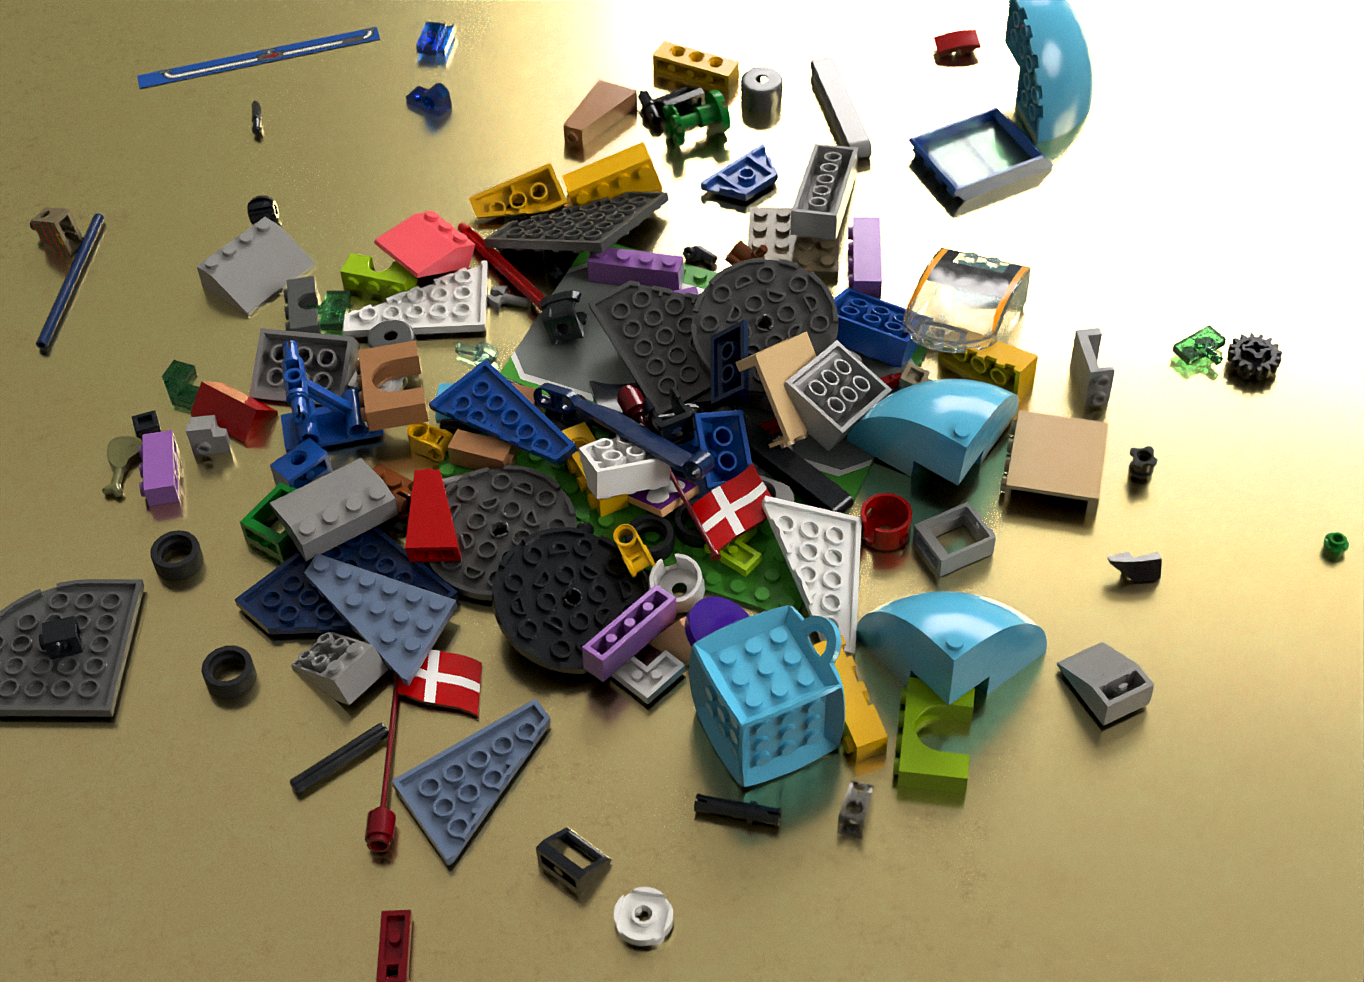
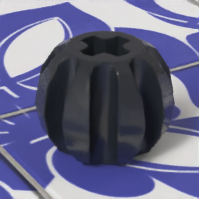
M259 195L249 201L247 212L252 225L264 217L274 223L278 222L279 211L273 198Z

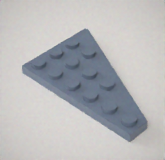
M316 554L304 572L306 580L318 589V593L323 598L325 597L331 603L334 610L345 622L351 625L356 634L359 633L368 644L374 645L381 659L385 661L386 666L391 671L393 670L400 677L402 683L407 686L412 682L457 608V602L454 599L320 554Z
M536 698L391 780L394 789L448 866L455 861L551 724L550 716Z

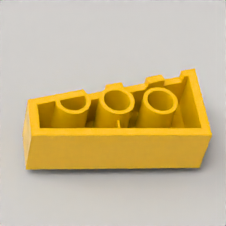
M644 141L562 175L573 205H579V207L591 204V201L609 197L610 200L621 196V193L629 191L650 192L663 189Z
M958 326L940 341L938 359L969 378L1006 389L1018 395L1019 402L1033 390L1038 355Z
M841 635V649L834 665L840 675L845 696L846 716L842 743L847 754L851 753L855 762H859L887 752L888 735L874 704L868 705L869 696L867 688L863 681L858 682L855 670L856 664L852 656L846 657L844 652L846 641L843 635ZM826 641L813 645L820 656L826 649Z

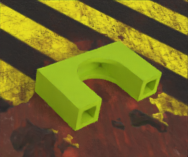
M908 677L907 688L902 687L900 704H906L905 711L899 710L898 727L903 728V734H897L895 751H901L900 758H894L893 774L898 775L897 786L966 794L970 755L933 750L919 740L916 731L920 726L932 720L971 723L975 687L948 706L920 678Z

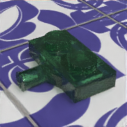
M327 291L321 305L307 304L306 309L317 308L318 314H321L319 323L321 330L343 331L345 314L348 313L351 301L350 291Z
M1208 325L1175 343L1172 352L1188 366L1205 357L1209 358L1215 365H1218L1223 361V357L1215 350L1225 345L1226 338L1211 325Z

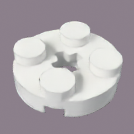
M638 887L632 889V893L619 898L614 908V924L619 938L637 946H657L664 941L665 936L669 934L673 925V908L661 891L651 887ZM646 911L648 912V917L651 918L646 921H639L635 917Z

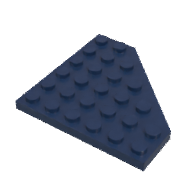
M377 526L320 554L454 600L459 598L458 591L422 562H410L406 550ZM299 551L235 599L236 605L268 634L355 632L351 625L345 622L334 610L331 603L318 593V589L306 580L304 572L314 558L305 561Z

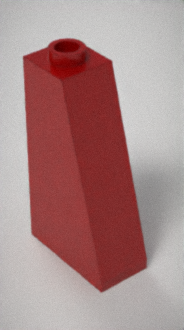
M427 468L414 471L405 550L410 562L462 560L440 469Z

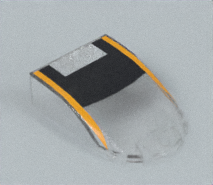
M941 247L927 264L914 289L903 316L902 328L904 333L908 332L913 342L942 352L966 353V348L977 347L978 350H983L992 346L1027 302L1031 267L1001 261L997 257L987 258L979 256L975 252L965 253Z

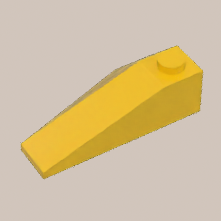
M551 162L469 197L477 219L502 217L506 214L523 215L549 212L568 203ZM513 203H521L522 205L514 206Z

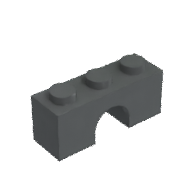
M315 276L287 280V289L283 290L285 304L288 303V306H284L286 320H289V322H285L286 331L321 334V324L317 309H320L319 295Z

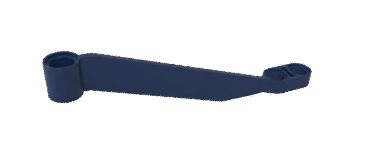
M544 383L536 388L533 393L534 400L540 407L562 414H569L577 410L674 469L681 470L684 476L691 482L700 481L715 467V459L710 452L700 450L694 455L690 454L622 413L581 399L571 389ZM542 390L549 394L550 401L542 396ZM563 396L570 400L571 407L564 404Z

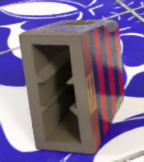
M47 207L30 221V228L37 232L42 244L68 256H72L78 251L83 236L69 209Z

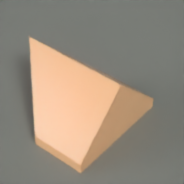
M686 617L661 632L648 644L661 652L667 650L684 663L685 666H688L692 647L685 633Z

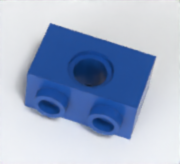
M310 438L298 444L291 451L270 464L274 481L277 484L281 482L296 489L311 483L314 479L322 477L332 470L328 453Z

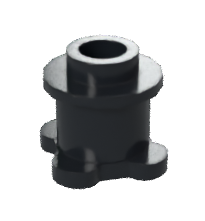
M1145 446V448L1133 447L1130 449L1129 455L1133 457V460L1129 463L1128 468L1134 477L1145 479L1153 474L1154 467L1158 464V459L1154 456L1155 449L1152 446Z

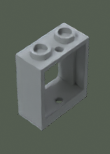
M966 502L914 524L913 542L938 576L941 577L994 553L996 535L982 521L980 513ZM964 525L977 542L948 554L936 537Z

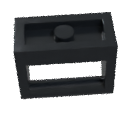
M689 85L657 97L653 101L658 104V111L667 122L662 111L663 106L668 104L674 105L681 117L693 113L695 107L705 104V92L700 87Z
M569 827L545 838L536 847L538 863L580 894L601 875L612 861L610 857ZM568 841L595 862L582 869L559 852L558 849Z

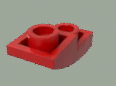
M976 29L958 30L933 37L940 58L958 50L963 55L981 48Z

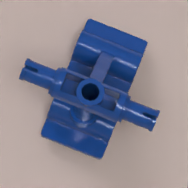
M290 340L291 348L288 347V341L282 344L284 359L281 362L285 395L286 401L292 409V413L281 415L286 453L308 438L312 439L320 447L384 435L383 429L370 432L368 422L362 421L360 408L365 406L360 404L358 392L361 391L358 389H348L340 397L307 379L304 361L299 356L298 343ZM313 400L325 407L315 408Z

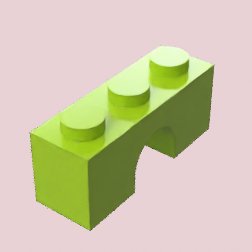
M350 253L340 270L344 288L388 297L409 291L418 282L413 274L396 261H393L387 270L378 272L374 269L371 256Z

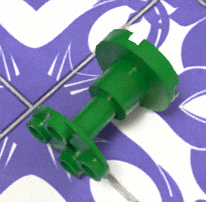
M717 89L707 92L704 105L695 107L693 113L681 117L674 105L668 104L662 107L668 124L665 125V132L668 138L673 137L677 147L685 144L684 129L698 125L700 128L712 125L719 134L729 131L728 129L731 127L728 106L723 107L722 102L725 99L721 92Z

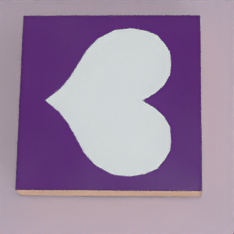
M675 476L688 500L700 493L697 484ZM671 479L668 486L628 494L629 503L661 517L666 516L684 503Z

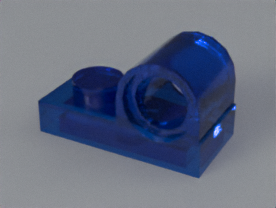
M436 83L430 89L418 85L405 96L407 104L437 118H440L452 107L449 90L442 83Z

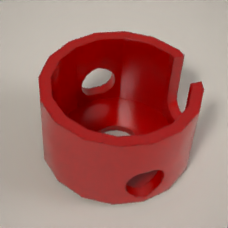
M879 493L867 498L862 504L860 518L862 519L861 537L865 543L877 550L883 551L895 550L903 546L910 538L913 512L910 504L903 497L892 493ZM882 526H888L891 529L885 530L879 528Z

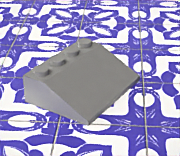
M264 217L197 265V270L203 287L249 316L286 289L287 280L302 277L314 268L316 263L281 226Z
M260 329L249 397L259 400L287 402L281 362L284 359L282 344L288 341V347L291 348L290 340L298 343V352L304 361L307 379L340 397L344 391L349 389L348 384L356 371L355 361L359 358L358 350H360V344L354 337ZM313 400V402H314L315 405L323 406V405H321V404H319L318 402H316V401Z
M837 340L784 383L809 434L827 451H830L847 436L855 424L875 404L886 398L892 390Z
M362 458L270 502L271 508L305 561L398 515L395 497L385 482Z

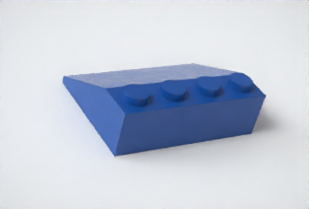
M846 288L833 298L838 313L837 341L848 350L862 353L869 359H878L886 362L890 367L901 368L910 360L933 322L931 317L850 288Z

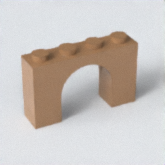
M416 340L358 350L359 360L355 361L357 375L360 376H357L359 391L363 390L358 393L361 406H365L360 408L362 421L368 422L369 431L428 422L423 387L396 392L379 389L381 385L389 380L422 374Z
M511 383L543 413L544 408L540 407L533 397L535 388ZM457 429L447 447L450 464L474 470L488 467L490 470L504 468V465H515L517 455L520 450L522 451V449L492 436L479 435Z

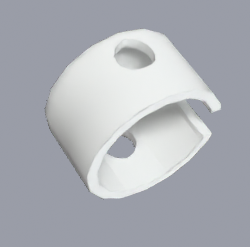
M675 554L677 563L667 567L664 566L661 558L652 567L649 576L651 588L658 585L676 597V614L690 611L699 600L703 599L705 593V583L700 567L695 560L683 554ZM677 583H683L687 587V592L683 596H675L672 593L673 586Z

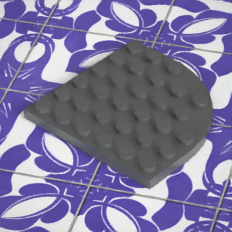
M85 579L61 582L56 584L57 587L43 592L41 589L35 590L12 602L0 611V716L113 717L145 586L142 579ZM75 616L82 631L83 653L51 660L47 650H42L39 642V635L43 634L42 623Z

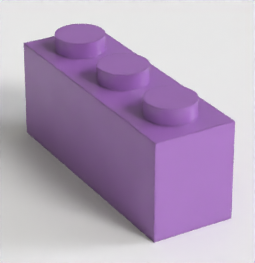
M173 431L143 434V445H139L140 458L143 460V463L139 464L140 475L143 478V482L139 483L141 496L146 497L149 506L180 502L178 445Z

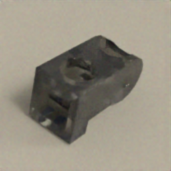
M851 780L839 813L837 833L863 839L874 793L873 785Z

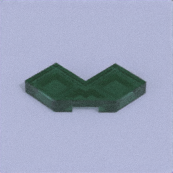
M173 360L162 375L173 405L192 410L199 390L198 386L188 384L196 372L194 365Z

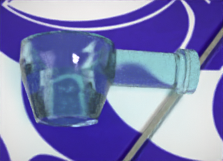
M458 342L455 346L457 354L473 355L476 366L485 359L492 365L499 356V351L491 344L479 342L477 346Z

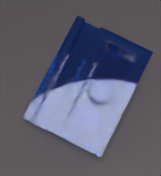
M426 21L416 45V53L426 55L442 53L443 56H446L456 32L455 24L446 26V23Z

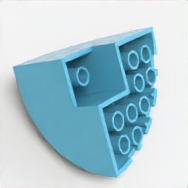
M1009 0L1005 44L1019 67L1015 103L1037 143L1069 132L1080 124L1089 113L1095 90V68L1092 48L1085 26L1077 10L1068 0Z
M940 379L917 383L903 388L875 404L855 424L848 434L847 441L910 477L918 466L922 465L952 483L959 485L974 462L978 465L982 463L1014 418L1018 410L1019 397L1001 387L975 380Z
M956 591L924 592L893 600L867 613L860 619L856 627V639L901 682L908 686V677L920 678L948 706L975 686H978L988 695L1046 653L1047 649L1045 632L1025 615L993 599Z

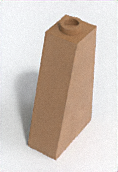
M598 79L563 124L564 142L585 147L636 110L638 107L637 90Z

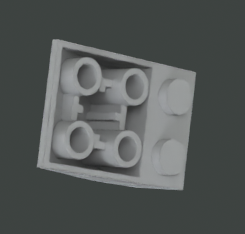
M334 632L321 635L312 647L303 651L298 656V659L291 664L294 670L334 700L348 705L356 700L388 670L374 645Z
M1103 641L1057 662L1058 668L1103 726L1150 704L1154 683L1137 663Z

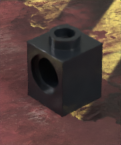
M75 616L42 623L43 634L39 635L41 649L47 650L51 660L83 653L82 631Z

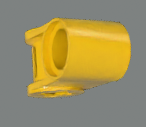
M425 422L411 424L407 428L409 446L412 452L431 458L436 462L445 460L448 451L447 447L454 436L451 432L431 426Z
M622 524L615 529L613 534L614 541L633 578L637 572L650 565L652 567L656 565L649 550L643 544L633 526ZM624 536H633L629 543H621Z

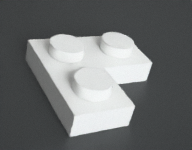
M665 650L648 666L633 656L611 676L645 703L649 704L686 671L684 663Z

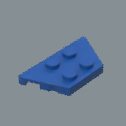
M762 143L701 181L700 189L746 201L778 181V172L775 166H773L771 157L766 152L765 144Z

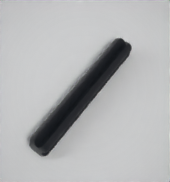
M379 723L290 779L291 788L297 794L303 792L387 738V727L383 723Z

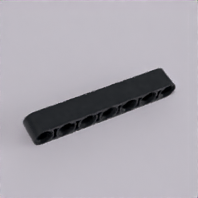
M725 402L714 412L739 409L729 402ZM743 413L753 463L778 482L789 486L792 492L809 506L845 514L854 505L853 499L847 491L789 447L781 449L780 445L770 448L769 444L777 438Z

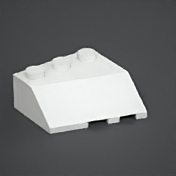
M617 434L616 438L611 440L602 438L579 447L587 485L597 499H608L621 494H634L637 491L647 489L655 490L670 485V466Z

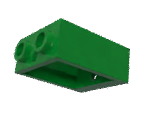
M280 482L240 521V525L246 539L284 559L296 545L286 530L279 534L263 525L275 513L270 506V502L297 490L293 486L289 487Z

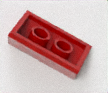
M201 381L190 414L192 417L215 415L219 428H226L228 436L247 445L278 415V412L224 383Z

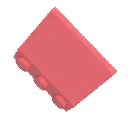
M434 211L414 214L374 241L376 246L416 278L456 271L465 267L466 269L469 268L475 244L465 234L460 233L452 224L443 220Z

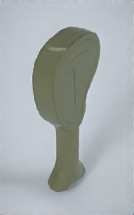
M120 436L115 437L108 443L107 458L114 473L111 483L102 489L103 494H113L115 497H120L124 494L121 488L124 473L129 470L130 465L140 459L139 445H143L140 438Z

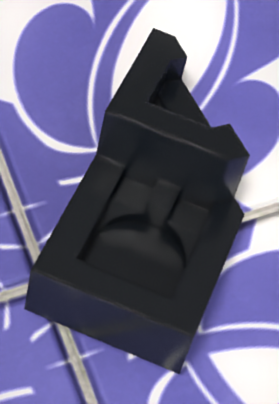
M1129 551L1107 556V560L1112 566L1134 582L1161 579L1162 557L1158 552L1132 557Z

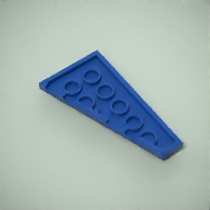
M486 359L428 403L430 409L558 466L578 451L576 444Z

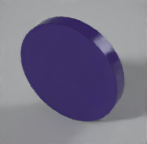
M706 597L699 600L688 612L685 619V633L692 647L694 643L736 621L747 618L749 615L739 605L728 599Z

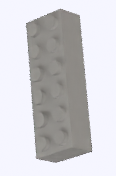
M814 143L791 209L790 235H796L801 238L814 237L822 240H836L857 173L858 148Z

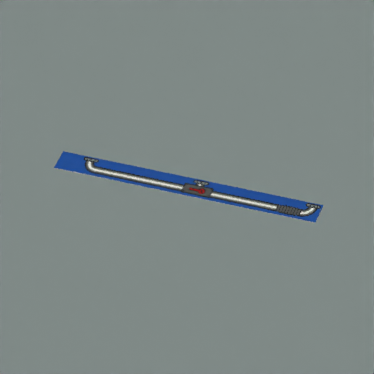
M377 27L137 75L139 88L377 40L380 39Z

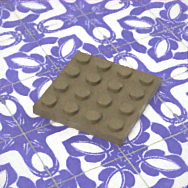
M750 207L748 246L752 250L758 249L760 245H765L768 248V252L764 255L765 260L779 261V259H785L799 264V267L805 270H810L819 278H839L840 228L836 240H822L814 237L801 238L796 235H790L792 208Z

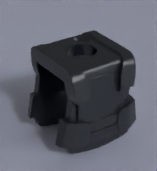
M576 290L552 294L540 301L542 321L552 345L584 338L583 327L587 323L588 314L585 315L584 312L575 311V305L580 301L582 295Z
M671 387L670 400L675 414L674 417L662 421L649 397L644 398L643 408L645 422L649 430L678 446L695 438L693 427L694 414L690 405L684 404L677 389ZM682 427L678 433L672 434L675 428Z

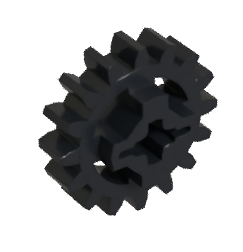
M1250 333L1249 337L1241 334L1240 339L1234 338L1232 344L1229 345L1227 361H1231V368H1238V374L1245 372L1247 378L1251 374L1255 375L1256 379H1259L1260 374L1267 378L1270 372L1275 374L1277 368L1280 367L1282 351L1278 350V343L1271 344L1272 338L1263 339V334H1260L1259 337H1255L1253 333Z

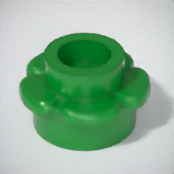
M1339 532L1327 533L1323 540L1324 550L1332 556H1340L1350 547L1347 537Z

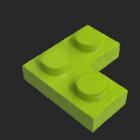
M757 526L734 539L720 551L721 558L719 561L745 577L762 561V554L746 545L757 533ZM705 544V552L710 554L711 552Z

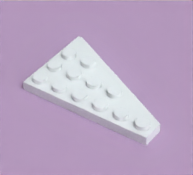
M481 261V265L467 270L465 267L455 273L434 279L433 284L423 288L416 286L409 291L386 298V302L372 307L370 304L360 310H354L345 314L344 336L368 337L369 332L374 326L387 320L403 321L412 327L415 334L486 331L487 261Z
M765 496L762 500V507L809 615L822 616L832 620L838 627L840 635H843L846 641V646H844L846 657H854L856 652L862 519L852 515ZM817 631L821 642L826 641L824 634Z

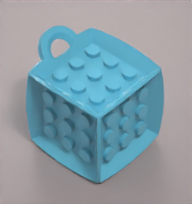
M787 605L736 621L693 644L689 662V680L694 706L714 749L740 786L748 787L788 774L812 763L839 747L844 730L846 710L843 684L834 665L841 649V635L838 627L832 620L822 616H810L804 619L793 606ZM815 631L823 633L826 638V649L821 656L815 650L808 637Z

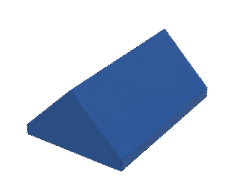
M743 410L696 413L693 415L699 451L706 450L715 459V467L704 477L706 489L713 490L733 479L752 464Z

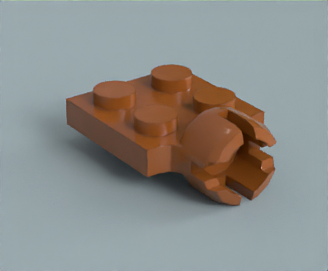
M378 463L372 470L385 482L395 497L398 512L396 517L407 521L409 514L405 512L410 511L413 481Z

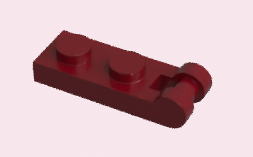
M411 910L381 911L376 982H409L413 917ZM388 970H398V976L388 977Z

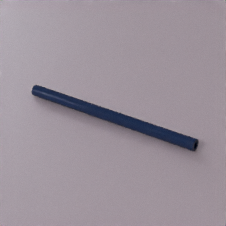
M99 213L94 214L36 341V346L40 349L48 347L105 220L104 216Z

